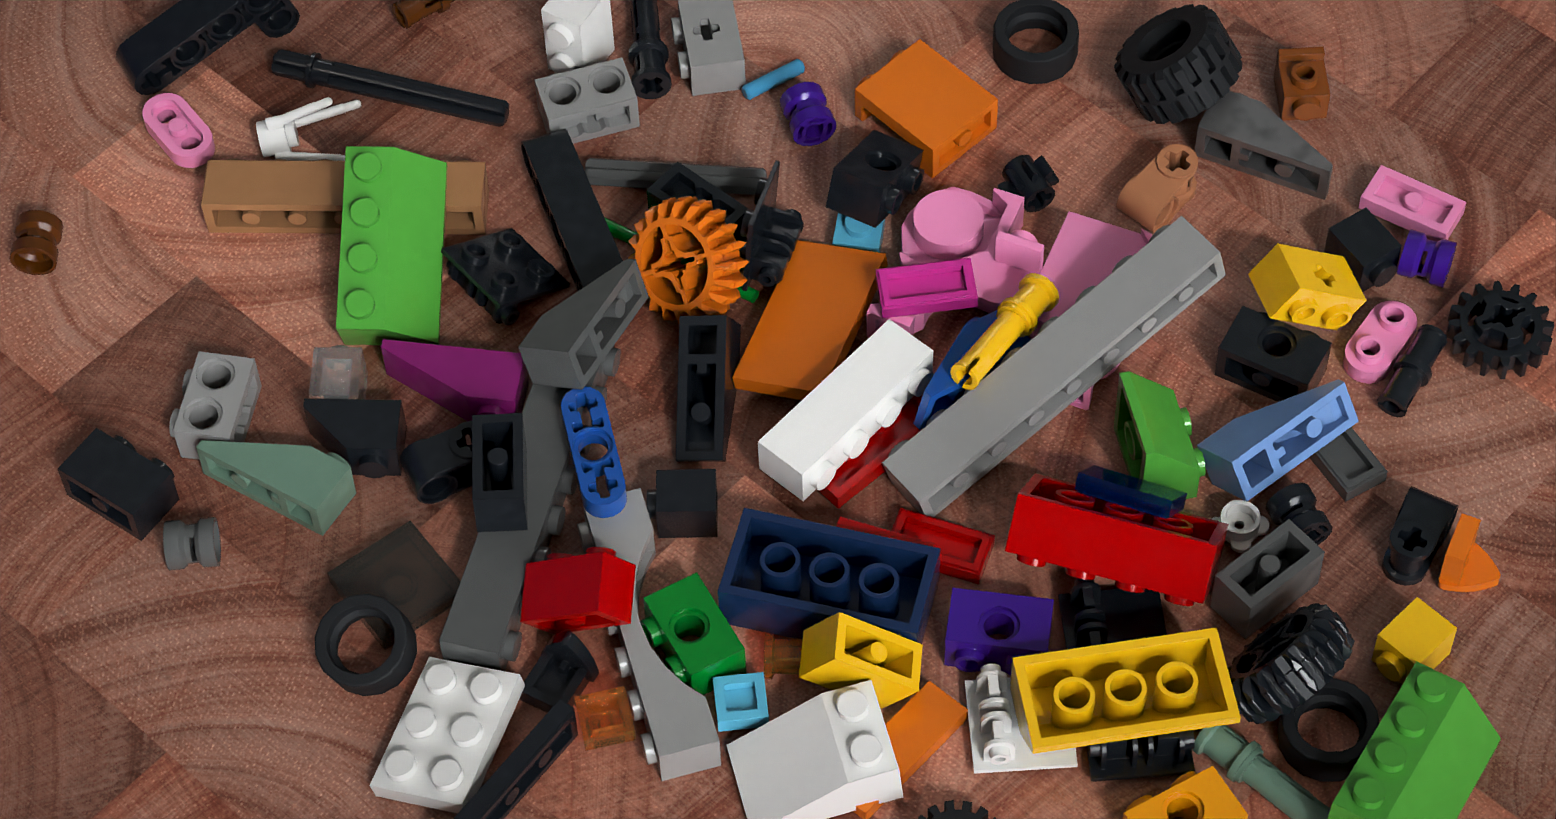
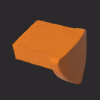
M1461 513L1444 557L1438 581L1440 589L1454 592H1475L1498 585L1501 576L1500 571L1490 556L1475 543L1481 522L1480 519Z

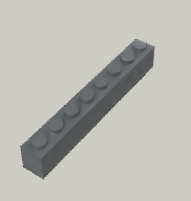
M615 345L585 385V387L598 390L603 395L605 403L607 400L606 381L608 376L615 377L620 364L621 350L615 348ZM532 384L522 412L527 448L528 530L478 532L439 639L444 660L505 671L508 661L515 662L518 657L522 642V633L519 630L522 624L520 618L526 563L547 560V556L551 554L549 544L552 535L559 536L564 525L566 510L563 504L566 495H573L578 485L561 412V401L565 394L572 390L570 388ZM587 407L578 408L583 428L591 427V417ZM592 444L585 446L581 450L580 455H587Z

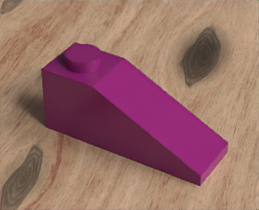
M382 340L381 350L387 375L464 420L472 421V415L522 413L529 377L521 353Z

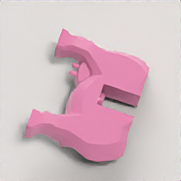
M950 187L926 195L908 213L901 226V252H899L900 265L905 266L971 258L978 295V307L976 308L989 314L996 311L999 304L1005 298L1013 297L1017 293L1019 282L1026 274L1037 273L1047 277L1058 290L1059 303L1051 311L1044 312L1038 318L1037 328L1030 334V337L1034 338L1046 321L1052 317L1062 315L1075 304L1076 299L1085 289L1097 286L1108 277L1120 260L1129 255L1133 256L1148 244L1152 234L1142 228L1140 234L1069 211L1043 266L1044 245L1038 243L1036 237L1030 232L1021 230L1023 226L1025 197L994 188L993 201L974 192ZM880 303L871 304L866 312L867 337L869 338L888 319L913 335L924 329L928 317L932 313L882 319ZM1119 363L1115 368H1113L1109 373H1107V374H1106L1103 378H1101V379H1104V378L1108 377L1110 374H1112L1113 372H1115V370L1118 368V366H1119L1121 363ZM1094 385L1070 405L1088 410Z

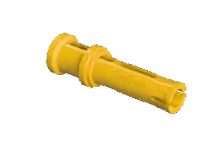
M1037 273L1026 274L1019 282L1017 293L1013 297L1005 298L999 304L996 315L997 319L965 355L951 367L950 373L955 383L959 384L968 373L970 377L963 384L962 388L974 390L1017 338L1029 336L1037 328L1038 318L1044 312L1051 311L1059 303L1058 290L1047 277Z

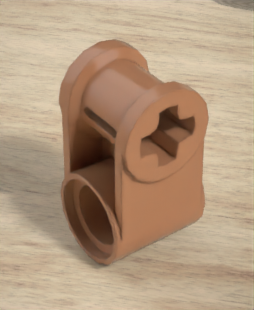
M1172 144L1161 149L1158 155L1139 174L1132 177L1126 183L1117 199V209L1153 233L1162 226L1169 225L1173 217L1196 194L1197 181L1194 177L1198 170V156L1191 147L1183 144Z

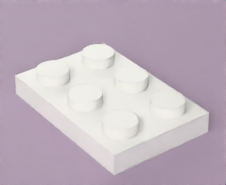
M429 657L369 785L375 796L458 814L482 785L525 687L521 675Z

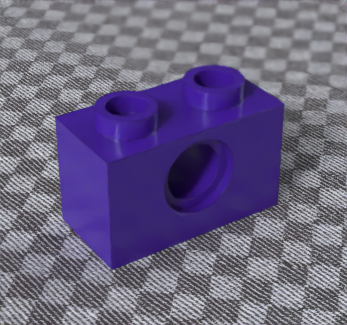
M952 588L945 638L944 665L953 666L965 672H979L981 667L986 664H998L1001 667V671L1011 676L1012 657L1049 652L1054 599ZM993 634H1002L1007 636L1008 638L1003 640H996L989 636Z

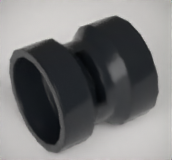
M1295 483L1286 486L1276 492L1266 503L1265 509L1274 524L1282 525L1290 519L1317 545L1326 540L1332 532L1333 527L1325 513L1316 509L1317 499L1308 484Z

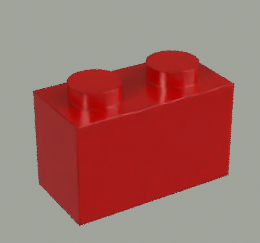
M590 547L586 549L585 554L576 556L566 553H552L547 556V560L526 563L520 622L553 635L564 631L575 632L631 624L636 565L616 557L615 550L605 547Z

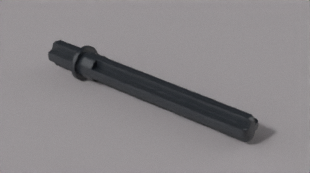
M281 49L274 54L272 59L271 71L273 74L305 82L307 88L313 89L316 85L497 127L503 126L509 116V103L505 100L322 59L321 54L316 52L309 56Z

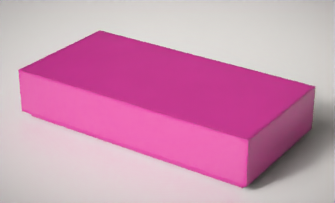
M971 258L875 269L882 319L978 307V295Z

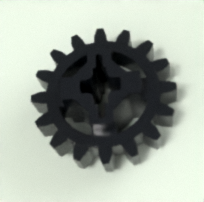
M1495 281L1493 289L1487 291L1480 283L1476 284L1473 296L1462 292L1459 296L1458 304L1451 306L1446 330L1447 338L1452 339L1450 351L1452 354L1465 353L1462 363L1464 367H1469L1474 363L1481 365V376H1485L1490 369L1497 370L1500 379H1505L1507 371L1513 369L1519 377L1525 376L1527 365L1537 369L1541 364L1543 355H1548L1551 347L1554 322L1547 320L1548 306L1535 307L1537 295L1534 292L1526 297L1519 295L1520 285L1514 284L1510 291L1503 290L1500 281ZM1476 315L1477 317H1475L1473 325L1469 326L1468 322ZM1531 334V339L1524 345L1523 342L1526 335Z

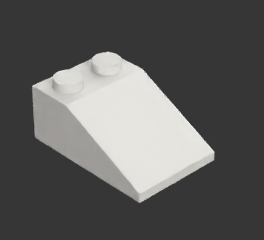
M872 680L821 693L726 745L747 819H827L856 811L857 805L877 800L881 804L903 798L899 766Z

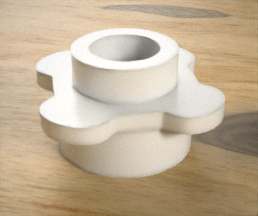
M1245 500L1230 501L1223 507L1220 517L1212 518V520L1229 524L1225 540L1231 544V549L1238 553H1244L1249 550L1251 542L1257 536L1267 534L1269 530L1268 519L1260 515L1255 505ZM1235 524H1240L1244 527L1242 529H1237L1235 527Z

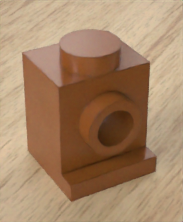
M1324 46L1278 49L1274 84L1280 118L1283 121H1308L1327 118L1330 89L1324 63Z

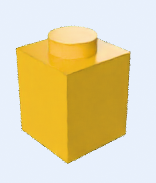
M1416 597L1377 635L1371 660L1376 663L1379 671L1391 681H1398L1403 685L1416 661L1435 669L1450 654L1457 627L1420 598Z

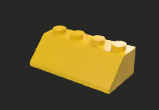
M1217 627L1012 657L1010 691L1020 734L1032 754L1240 723L1241 720Z

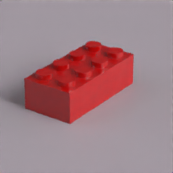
M1035 473L1017 495L1005 551L1017 554L1016 559L1019 562L1030 566L1044 567L1046 563L1066 567L1065 572L1075 578L1093 580L1095 576L1115 580L1114 585L1124 591L1143 593L1145 589L1163 593L1164 599L1170 603L1181 606H1193L1194 602L1204 603L1214 584L1229 524Z

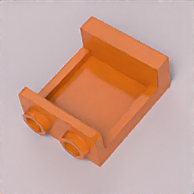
M921 39L917 40L906 50L902 49L896 52L889 63L876 73L865 76L855 88V116L864 121L873 114L908 143L923 149L920 168L924 169V173L932 179L997 128L998 99Z

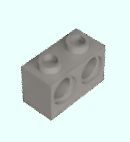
M622 57L606 62H597L590 66L562 73H553L534 80L538 110L547 134L565 128L574 144L640 127L637 96Z
M198 351L193 369H187L184 375L182 385L184 397L180 409L175 408L170 418V436L175 438L182 458L199 460L196 446L201 440L245 442L262 387L255 358Z

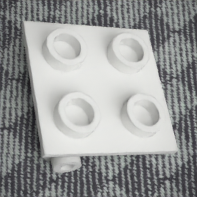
M986 664L981 667V673L977 676L976 680H965L974 774L1078 767L1076 747L1032 754L1019 731L1010 691L1011 678H1007V674L1001 671L1000 665Z

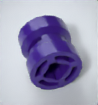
M814 82L795 84L788 88L780 98V107L783 115L790 121L789 130L793 140L801 146L818 145L828 140L836 130V121L833 113L826 107L827 99L824 91L819 84Z
M1411 229L1401 254L1397 275L1412 278L1416 275L1426 278L1429 284L1443 288L1451 268L1457 242L1447 239H1441L1438 242L1428 239L1425 233ZM1425 251H1427L1428 253H1427V256H1426V259H1425V263H1424V265H1423V264H1421V263H1422V260H1423Z

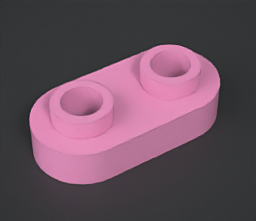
M162 93L153 96L145 103L142 116L146 129L176 165L184 168H195L204 165L212 158L215 152V144L211 130L181 96L173 93Z
M1385 301L1377 304L1346 345L1343 357V367L1346 373L1352 379L1366 384L1377 383L1385 379L1393 369L1397 358L1404 354L1414 339L1417 327V317L1414 311L1406 304L1398 301ZM1368 350L1375 355H1367L1363 351Z

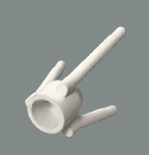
M326 97L282 115L257 121L256 129L263 157L275 155V159L287 161H318L322 159L345 161V155L291 151L292 147L300 145L298 127L361 107V101L353 100L331 106L333 100L330 97Z

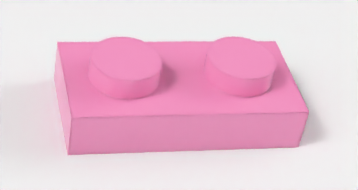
M1383 165L1375 173L1361 195L1359 209L1367 208L1377 217L1409 231L1412 229L1423 232L1428 239L1437 242L1441 239L1448 240L1463 216L1466 202Z

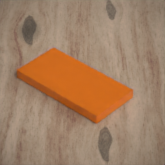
M798 240L784 272L783 279L777 283L732 377L735 389L803 400L846 359L877 291L875 269L887 268L888 266L886 254Z

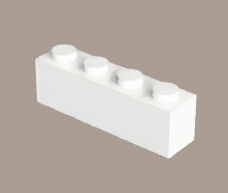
M888 319L758 441L759 469L802 501L816 489H824L834 478L836 470L848 458L854 459L864 451L869 438L881 427L887 428L895 422L902 407L914 396L920 397L923 395L925 388L934 375V350Z

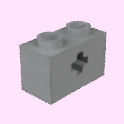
M678 0L679 17L671 18L674 45L683 44L684 51L677 52L679 73L681 79L689 78L692 96L742 89V86L746 84L745 59L733 0Z

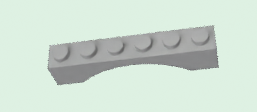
M641 488L626 491V505L620 513L613 517L598 518L592 516L583 506L585 522L578 523L577 528L584 553L590 547H605L615 550L616 557L636 565L631 624L606 627L608 635L618 634L621 647L614 648V653L621 678L630 676L634 689L627 691V697L634 721L644 720L647 733L640 734V741L647 765L656 763L661 781L722 766L720 741L706 697L684 684L663 664L650 646L639 621V597L645 575L656 555L653 526Z

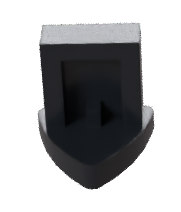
M560 632L549 639L541 652L540 658L524 681L525 687L520 696L521 701L546 713L551 710L559 699L573 707L589 681H595L599 675L595 660L586 646L573 632Z

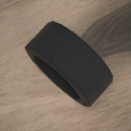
M1018 0L1010 3L998 14L993 26L992 47L994 61L1003 73L1016 81L1028 84H1044L1062 78L1073 68L1078 55L1079 29L1078 21L1068 8L1054 0ZM1039 28L1050 31L1058 36L1062 44L1056 49L1045 53H1030L1020 50L1011 44L1009 38L1019 31Z
M372 594L349 596L334 604L320 620L315 634V656L323 672L347 692L361 696L383 694L398 686L411 671L417 655L416 633L409 619L386 598ZM373 616L384 620L389 624L394 634V645L390 656L380 667L369 673L359 674L349 671L343 666L338 656V646L343 633L351 624L364 617Z
M1333 678L1332 682L1325 684L1319 690V694H1314L1306 700L1304 705L1300 704L1295 707L1289 715H1280L1277 729L1279 749L1287 763L1301 775L1320 782L1343 781L1349 776L1379 725L1378 710L1370 697L1356 685ZM1330 708L1342 712L1352 719L1359 729L1357 743L1343 751L1327 752L1315 748L1306 742L1298 732L1300 716L1313 709Z

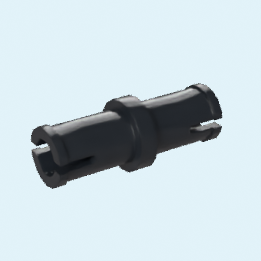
M1429 324L1420 326L1418 334L1406 354L1400 355L1393 365L1395 373L1383 393L1377 399L1379 401L1378 406L1385 413L1393 417L1405 416L1419 388L1429 383L1432 377L1431 368L1442 349L1448 343L1447 335L1441 329Z

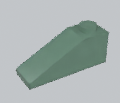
M201 440L196 446L205 475L322 536L357 493L350 465L344 458L333 452L325 454L307 445Z

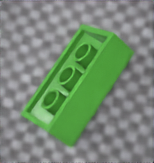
M346 146L336 330L345 345H381L383 339L439 345L443 254L441 250L444 248L448 169L446 162L396 147Z
M1416 661L1332 802L1327 819H1457L1501 740L1465 684Z

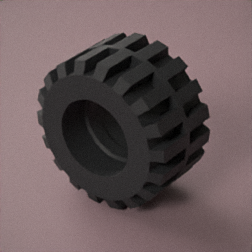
M1189 4L1180 8L1169 9L1134 31L1135 33L1123 43V48L1117 53L1115 58L1117 62L1114 65L1117 77L1144 118L1150 122L1155 121L1156 124H1165L1169 121L1173 124L1181 122L1186 118L1195 117L1200 112L1215 105V102L1223 98L1230 91L1229 88L1236 83L1243 63L1240 60L1242 58L1240 52L1216 13L1205 5L1194 7L1193 4Z

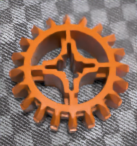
M684 196L678 199L675 197L669 198L656 206L650 207L645 211V218L640 219L639 222L634 224L638 234L633 235L628 242L635 249V253H632L628 259H636L650 297L649 311L658 312L662 310L663 320H677L679 323L680 316L723 315L727 310H730V304L736 302L741 297L738 287L743 286L748 281L740 272V269L750 262L740 257L739 250L746 242L735 239L733 234L738 224H726V210H713L712 200L702 199L698 201L696 196ZM694 257L693 262L681 264V260Z

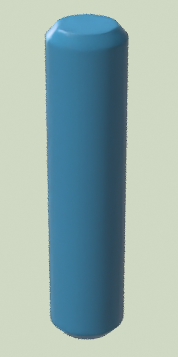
M795 59L743 85L741 89L742 94L746 99L751 100L804 73L805 66L800 59Z

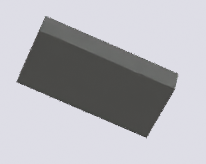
M1352 427L1309 457L1345 502L1386 481L1388 471Z

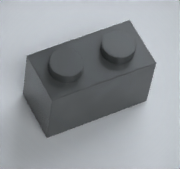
M1288 519L1215 575L1210 607L1246 640L1318 584L1325 551Z

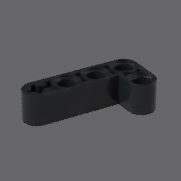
M180 0L126 39L118 47L116 59L136 92L141 95H151L167 87L253 23H256L268 37L278 38L290 33L297 26L300 15L291 0Z

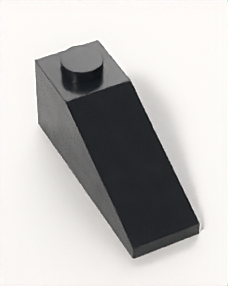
M727 315L680 316L677 462L726 461L737 392L732 377L740 362L741 324Z

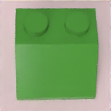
M1130 371L1119 373L1114 431L1136 499L1158 505L1197 497L1199 478L1205 476L1206 468L1203 453L1197 447L1193 448L1189 437L1192 435V425L1187 408H1179L1174 390Z

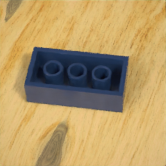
M744 508L719 585V608L730 625L803 640V631L841 612L922 644L940 578V548Z

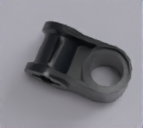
M472 421L463 422L430 438L415 441L402 451L400 463L417 499L421 503L434 504L441 502L450 495L472 486V444L467 445L465 438L466 435H469L472 443Z
M1410 487L1391 530L1388 541L1389 546L1383 558L1382 567L1388 579L1404 586L1415 585L1422 581L1439 547L1444 544L1450 532L1459 505L1415 487Z

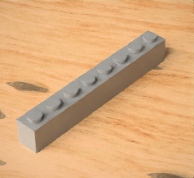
M1180 216L1171 225L1159 228L1152 235L1148 244L1133 256L1129 255L1120 260L1108 277L1097 286L1085 289L1078 296L1075 304L1062 315L1052 317L1046 321L1038 334L1022 348L1017 347L1011 350L1003 358L1001 365L988 376L982 378L974 390H965L963 396L948 409H941L933 414L928 420L926 427L914 437L898 443L891 450L888 458L882 462L891 483L920 514L935 517L1226 276L1221 252L1183 216Z

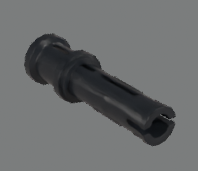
M630 0L634 40L628 51L629 62L634 67V75L631 78V82L636 96L643 99L661 98L670 91L672 81L665 67L669 58V51L667 45L660 39L657 0Z

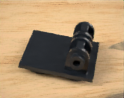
M775 160L768 178H760L754 197L756 208L755 210L747 209L742 221L740 236L747 238V242L741 248L740 257L750 261L744 268L740 269L744 271V276L748 280L743 284V291L748 290L752 279L758 280L761 285L766 287H772L781 282L804 227L802 215L797 210L787 209L784 211L775 208L780 161Z
M513 228L448 246L441 250V253L448 259L446 267L449 269V277L462 286L471 298H475V302L479 306H486L485 310L498 324L504 323L509 326L516 322L520 315V312L517 310L519 303L569 288L571 284Z
M1077 578L1074 581L1075 586L1071 589L1070 593L1058 594L1066 649L1167 635L1159 592L1145 589L1143 593H1132L1121 589L1101 590L1100 585L1095 583L1094 579L1084 580Z
M1193 730L1088 745L1086 750L1091 782L1175 776L1195 771L1191 750L1195 748Z

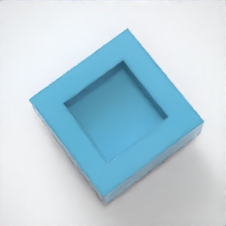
M838 213L832 245L880 253L885 219L874 228Z
M764 672L713 677L718 732L758 728L769 722Z

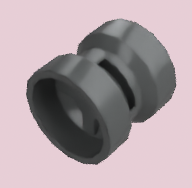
M216 517L200 518L195 524H185L181 520L164 522L163 546L168 570L185 569L188 564L199 563L204 568L220 566L221 540Z

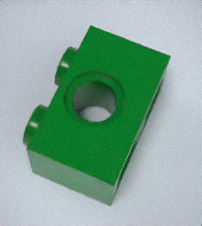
M697 572L643 598L645 619L641 620L640 623L652 648L660 646L667 657L664 659V665L684 684L705 695L714 690L713 677L747 674L745 648ZM689 635L700 637L699 639L694 641L681 640L683 637Z

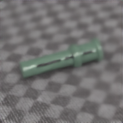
M1227 725L1203 728L1195 739V748L1191 749L1198 755L1205 753L1227 771L1226 777L1229 780L1238 783L1244 781L1291 819L1328 818L1331 808L1319 801L1308 790L1263 756L1262 746L1255 740L1249 743Z

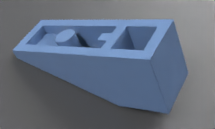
M1338 379L1237 417L1200 442L1197 448L1203 453L1205 468L1211 483L1247 502L1355 425L1359 420L1345 382Z

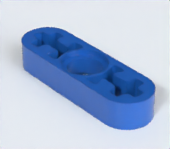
M584 387L582 390L572 389L565 394L561 401V412L582 504L585 510L592 516L598 518L613 517L624 509L627 502V493L605 399L598 390L591 387ZM587 407L590 412L591 427L583 428L578 408ZM593 443L601 444L608 450L602 458L597 460H588L580 455L581 450L585 446ZM605 476L610 497H600L597 491L596 477Z

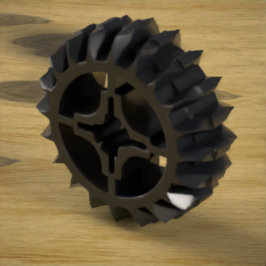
M1315 603L1310 604L1308 607H1299L1294 613H1286L1281 620L1271 623L1269 628L1262 633H1258L1257 637L1250 644L1245 645L1244 650L1233 658L1232 665L1228 667L1239 713L1248 722L1260 724L1266 721H1275L1282 714L1289 715L1295 707L1300 704L1304 705L1311 696L1319 694V690L1325 684L1332 682L1335 673L1343 669L1345 661L1351 656L1355 641L1346 623L1337 612H1333L1327 604L1320 605Z

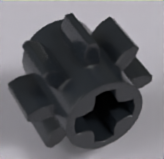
M1020 155L1012 159L1004 167L1002 176L1005 181L1000 183L998 188L1025 197L1024 209L1027 212H1037L1052 202L1055 197V190L1052 186L1059 183V179L1044 156L1041 155L1034 161L1030 155Z

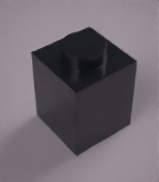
M1364 208L1328 228L1324 253L1345 257L1362 292L1373 286L1381 287L1394 277L1397 272L1402 245L1367 208Z
M716 469L656 470V489H647V510L650 519L657 520L658 538L718 537Z

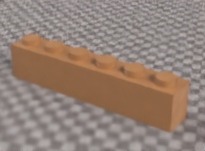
M284 159L208 160L201 200L208 233L341 234L345 161H332L328 159L318 161H287ZM467 160L446 162L448 169L444 234L485 235L490 191L485 162H471Z

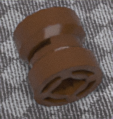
M29 210L21 213L16 221L14 233L17 240L12 244L9 258L11 264L17 270L31 275H45L55 270L59 255L56 246L61 241L64 227L62 221L57 216L42 210Z

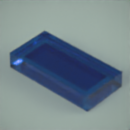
M1096 465L1078 472L1075 489L1079 493L1164 519H1168L1182 511L1187 497L1185 492Z

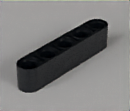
M564 128L521 141V150L529 176L578 292L623 262L569 133Z

